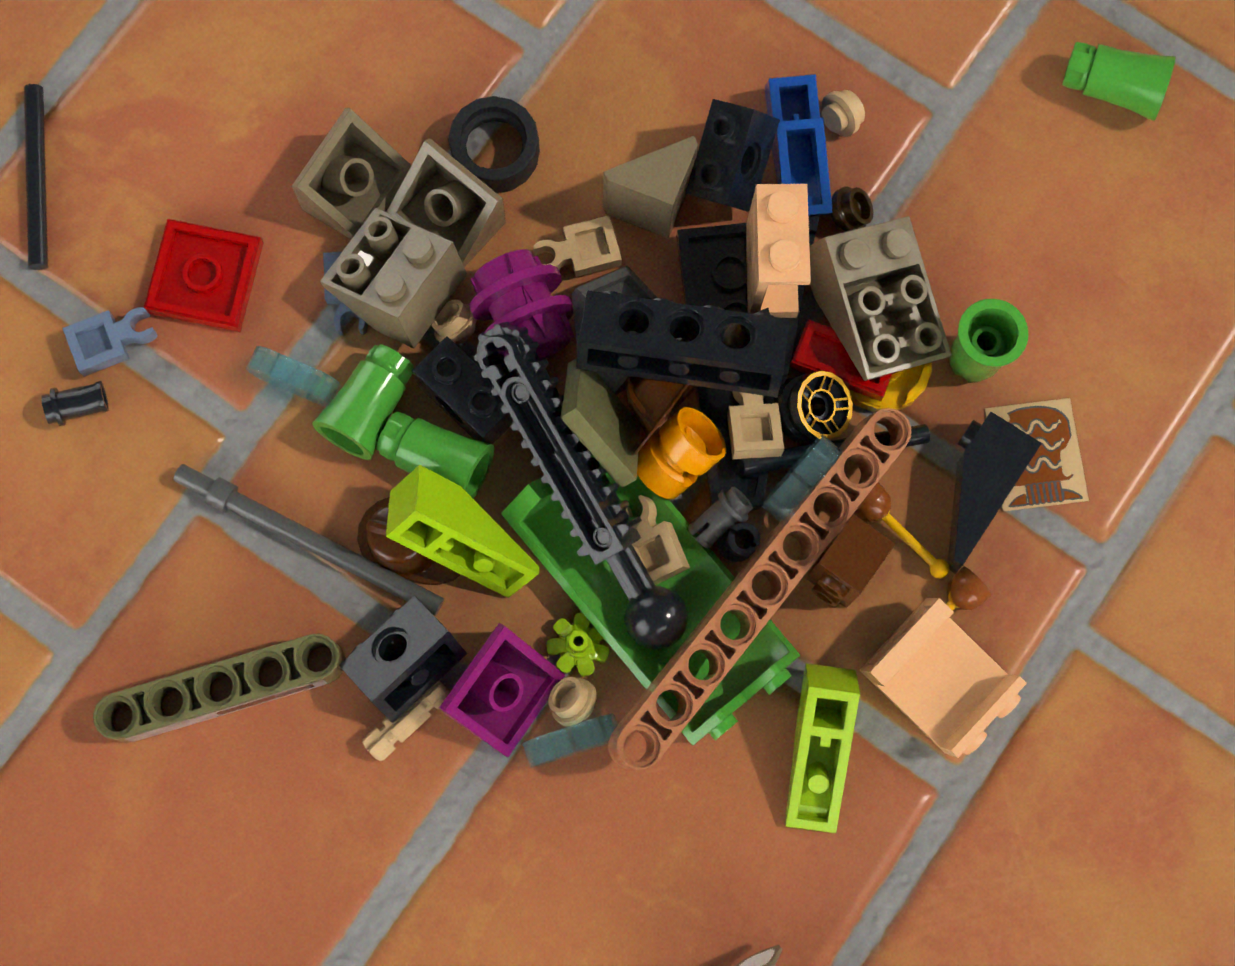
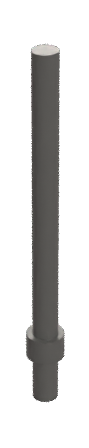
M181 464L174 475V482L205 497L206 504L222 512H226L229 509L407 602L415 596L434 616L438 614L444 602V598L239 493L238 486L221 477L214 480L185 464Z

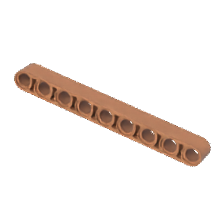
M891 408L882 409L864 418L857 424L839 449L833 454L614 729L609 738L608 750L610 757L617 765L625 769L645 770L651 768L660 760L907 446L911 438V426L909 420L902 412ZM876 423L885 426L889 431L890 442L888 446L879 443L874 434ZM846 460L856 463L859 467L861 478L858 484L851 482L846 477L844 472ZM817 497L826 500L830 505L831 517L828 522L820 520L814 512V501ZM787 535L796 538L800 543L801 555L797 561L788 558L784 553L783 541ZM757 573L764 575L770 582L771 593L766 600L758 598L753 592L752 580ZM726 612L734 614L741 625L740 633L734 640L727 638L722 633L720 627L721 618ZM695 651L703 653L710 664L709 672L702 680L695 678L690 673L688 667L689 659ZM664 691L672 693L678 702V711L670 720L662 718L656 708L657 699ZM634 731L642 734L647 744L645 754L636 761L629 759L624 751V741Z

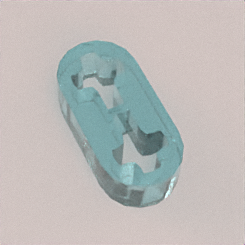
M256 346L246 367V370L255 377L325 407L334 399L340 383L328 374L261 346Z
M823 434L820 435L768 493L761 503V507L779 522L783 521L831 468L842 450Z
M614 713L599 716L524 742L523 748L530 768L542 766L608 744L612 732L618 725Z

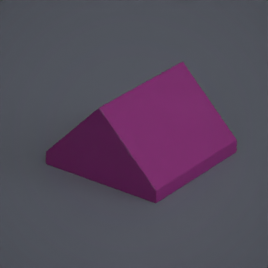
M499 623L439 708L448 717L508 758L547 703L553 687L565 677V674L506 626Z

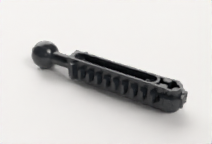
M509 322L495 324L493 329L481 333L477 337L479 343L474 360L479 362L480 368L483 370L481 372L482 377H489L494 385L491 390L492 395H499L504 405L501 411L511 415L514 421L511 425L512 430H519L524 438L521 446L529 448L534 456L531 460L532 465H539L544 473L541 478L542 483H549L554 493L551 499L561 503L564 509L561 513L562 518H569L574 526L570 532L571 536H579L582 540L583 545L577 551L578 555H590L595 565L605 559L607 560L629 599L624 621L628 634L638 645L650 649H662L673 646L682 638L687 627L689 615L685 601L674 590L655 586L632 545L641 539L636 529L642 521L640 516L629 517L626 508L629 506L628 501H620L616 494L619 485L617 483H610L606 476L607 471L600 466L595 457L561 419L564 395H560L556 388L559 380L557 377L549 376L546 371L549 362L547 359L540 360L536 350L539 345L537 341H532V338L528 335V329L526 327L520 328L516 325H510ZM508 349L509 354L505 357L503 352Z

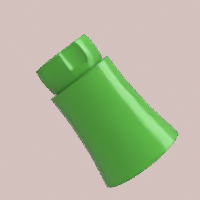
M1075 42L1062 85L1075 90H1083L1082 95L1112 103L1155 121L1171 79L1176 56L1144 54L1098 44L1096 48L1086 43Z
M999 299L980 300L968 307L960 319L958 335L950 349L952 355L949 357L950 367L954 374L965 378L969 383L980 382L992 377L1002 366L1012 363L1020 357L1027 346L1029 336L1024 316L1015 306Z
M383 344L379 346L374 345L365 360H361L347 382L331 403L312 422L313 427L320 435L340 449L358 458L371 460L377 447L380 433L406 390L405 384L413 374L414 365L396 350Z
M395 412L388 419L380 433L376 450L383 457L394 461L396 467L409 473L418 465H422L460 485L474 499L489 472L495 447L493 444L471 439L440 428L421 418L415 420L404 413Z

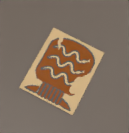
M1070 398L985 408L986 418L990 412H993L1042 443L1002 504L1003 512L1089 501Z

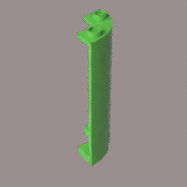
M606 473V476L610 483H616L614 479L608 473ZM638 475L637 479L624 487L619 485L616 494L620 501H628V507L631 508L633 517L641 516L643 512V506L638 496L643 495L653 500L657 509L656 524L663 521L672 523L690 566L689 569L655 585L674 590L685 601L689 616L682 638L673 646L662 649H650L638 645L628 634L624 621L629 599L607 560L605 559L595 565L590 555L579 556L577 551L583 545V542L579 536H571L570 532L574 526L569 518H562L561 513L564 509L561 503L551 499L554 491L550 484H543L541 478L529 483L504 509L501 515L644 688L647 689L735 577L711 549L703 547L695 539L699 534L692 535L690 533L688 521L669 499H664L653 493L645 486ZM726 612L721 618L720 627L722 633L727 638L734 640L740 633L741 625L734 614ZM771 619L682 730V734L692 746L708 733L714 740H717L738 722L732 714L762 688L770 695L792 677L786 668L801 655ZM695 651L689 659L688 667L690 673L699 680L705 678L709 672V661L703 653ZM664 691L659 695L657 703L668 717L672 719L678 711L677 698L672 693Z

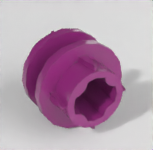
M523 249L500 255L485 263L477 270L474 277L470 279L476 295L469 303L473 318L480 321H494L485 332L493 329L495 324L509 322L510 325H516L520 328L526 327L532 341H537L539 345L536 353L540 360L561 351L574 338L568 322L573 315L572 298L566 295H551L562 282L559 269L551 264L542 265L538 256H533L532 251ZM508 349L503 352L505 357L509 354Z

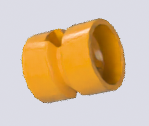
M684 407L661 426L659 435L652 434L639 450L637 475L645 486L656 495L664 499H675L697 481L698 475H703L725 457V440L716 425L706 415L694 408Z

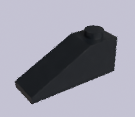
M993 412L989 413L983 424L973 419L958 442V445L966 450L957 462L948 553L949 570L955 574L964 565L1042 444Z

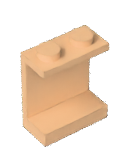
M756 184L746 223L748 313L750 314L769 308L770 315L774 317L797 318L799 313L798 285H809L811 282L807 184Z
M926 598L863 665L860 671L945 754L959 758L963 753L965 755L971 754L983 743L987 736L984 730L996 717H1005L1018 705L1021 700L1018 693L1027 683L1020 676L1007 674L950 618L954 612L940 598Z

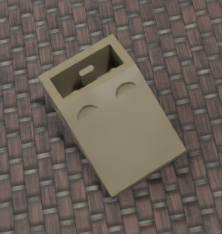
M909 216L824 237L809 246L810 285L814 298L864 381L952 356Z

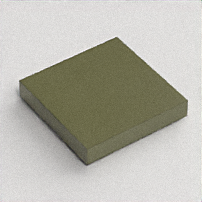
M576 358L569 362L567 367L561 419L614 481L621 487H624L637 479L638 453L636 455L633 453L639 445L640 423L596 371L576 369Z

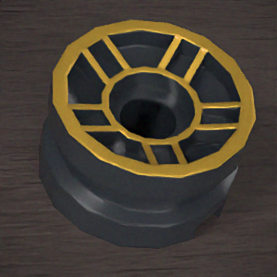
M818 371L789 378L780 386L778 397H775V403H778L782 431L795 442L811 443L838 437L848 428L852 418L853 402L850 391L843 380L831 372Z

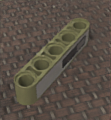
M310 634L111 693L103 697L96 705L93 713L94 725L97 731L104 737L124 743L136 742L329 684L337 680L343 673L339 664L345 660V655L341 647L328 636ZM318 647L330 648L332 660L327 669L321 672L310 671L308 667L310 653ZM271 661L280 662L283 674L279 682L270 687L262 686L259 679L261 668ZM221 676H230L233 682L231 694L227 699L215 702L211 696L212 683ZM179 690L183 697L182 707L177 714L167 717L162 711L163 698L169 692ZM129 705L133 712L132 722L127 729L118 732L113 726L114 713L121 706Z

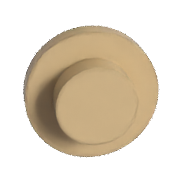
M849 90L841 92L832 91L822 100L821 115L824 119V124L830 131L843 137H849L858 131L860 124L864 121L865 110L861 100Z
M451 300L446 303L431 326L435 330L434 336L439 342L448 336L455 344H461L472 336L477 320L473 318L469 304H463L460 300Z
M566 677L560 680L553 687L548 699L549 708L552 710L554 719L566 727L580 724L593 712L597 700V691L594 685L583 678Z

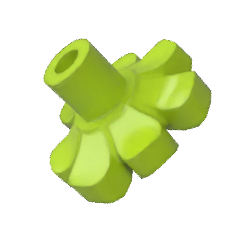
M576 613L572 625L564 618H560L553 625L554 631L559 637L547 641V653L551 656L560 655L556 668L561 672L568 674L574 666H577L579 674L582 677H587L594 673L593 660L601 663L607 661L610 650L608 647L600 644L605 639L594 626L590 627V621L583 613ZM580 640L583 642V644L581 646H576L574 644L575 641Z

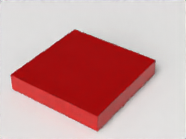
M167 218L143 308L153 315L241 332L263 247L261 237Z

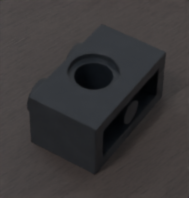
M713 99L685 194L749 212L756 184L762 183L780 120L755 109Z
M446 336L412 370L417 386L473 439L494 444L511 427L514 421L509 413L501 411L504 403L500 396L492 395L491 390L494 385L490 378H483L481 375L483 370Z
M413 596L406 604L395 610L389 619L368 639L358 644L339 666L368 699L394 723L468 653L435 616Z

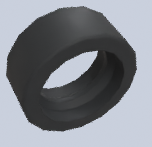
M497 96L476 99L463 107L452 121L448 137L451 156L494 192L501 193L514 190L525 183L536 169L540 153L536 122L526 108L512 99ZM495 121L507 123L516 128L521 135L522 150L518 159L507 167L497 169L480 167L469 157L466 144L469 134L475 128L484 123Z

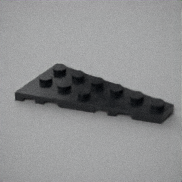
M820 215L808 216L809 246L814 244ZM746 223L677 230L676 238L685 304L701 307L713 305L724 310L748 313ZM798 285L799 313L797 318H785L790 319L781 385L787 380L805 285ZM697 386L698 411L712 420L721 432L726 445L725 457L706 472L710 505L712 506L719 499L718 493L722 489L728 491L731 487H736L750 501L753 507L752 510H760L763 504L769 472L742 476L739 468V459L732 460L727 412L729 406H738L740 404L735 400L733 391ZM764 396L763 404L775 403V397Z

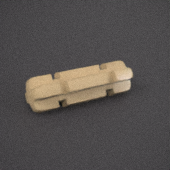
M440 681L435 683L394 723L387 717L382 720L384 726L380 730L375 727L363 738L362 743L375 759L379 761L384 760L396 749L393 744L397 740L403 743L432 716L429 711L433 707L437 710L450 693L449 690Z

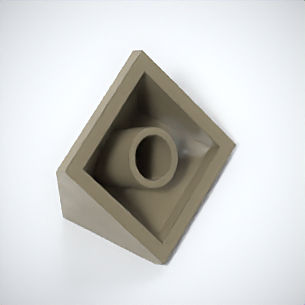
M345 108L293 183L292 188L304 212L352 239L375 208L386 212L407 175L411 164L351 108Z
M695 136L604 171L603 208L606 215L669 239L687 194L685 193L697 156L698 142Z
M430 138L423 142L387 210V213L452 241L464 268L506 223L503 198Z

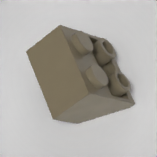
M375 208L320 282L326 290L373 329L411 348H415L467 276V272L452 241Z

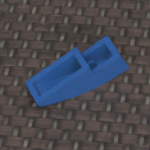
M816 74L769 78L764 87L767 115L780 120L772 145L777 184H807L808 216L832 214L824 119L820 118Z

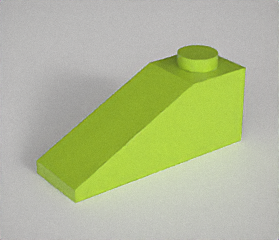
M418 465L390 491L386 528L387 538L507 598L539 574V566L460 485L422 465Z
M805 664L797 714L785 819L786 827L836 833L860 698L856 670Z

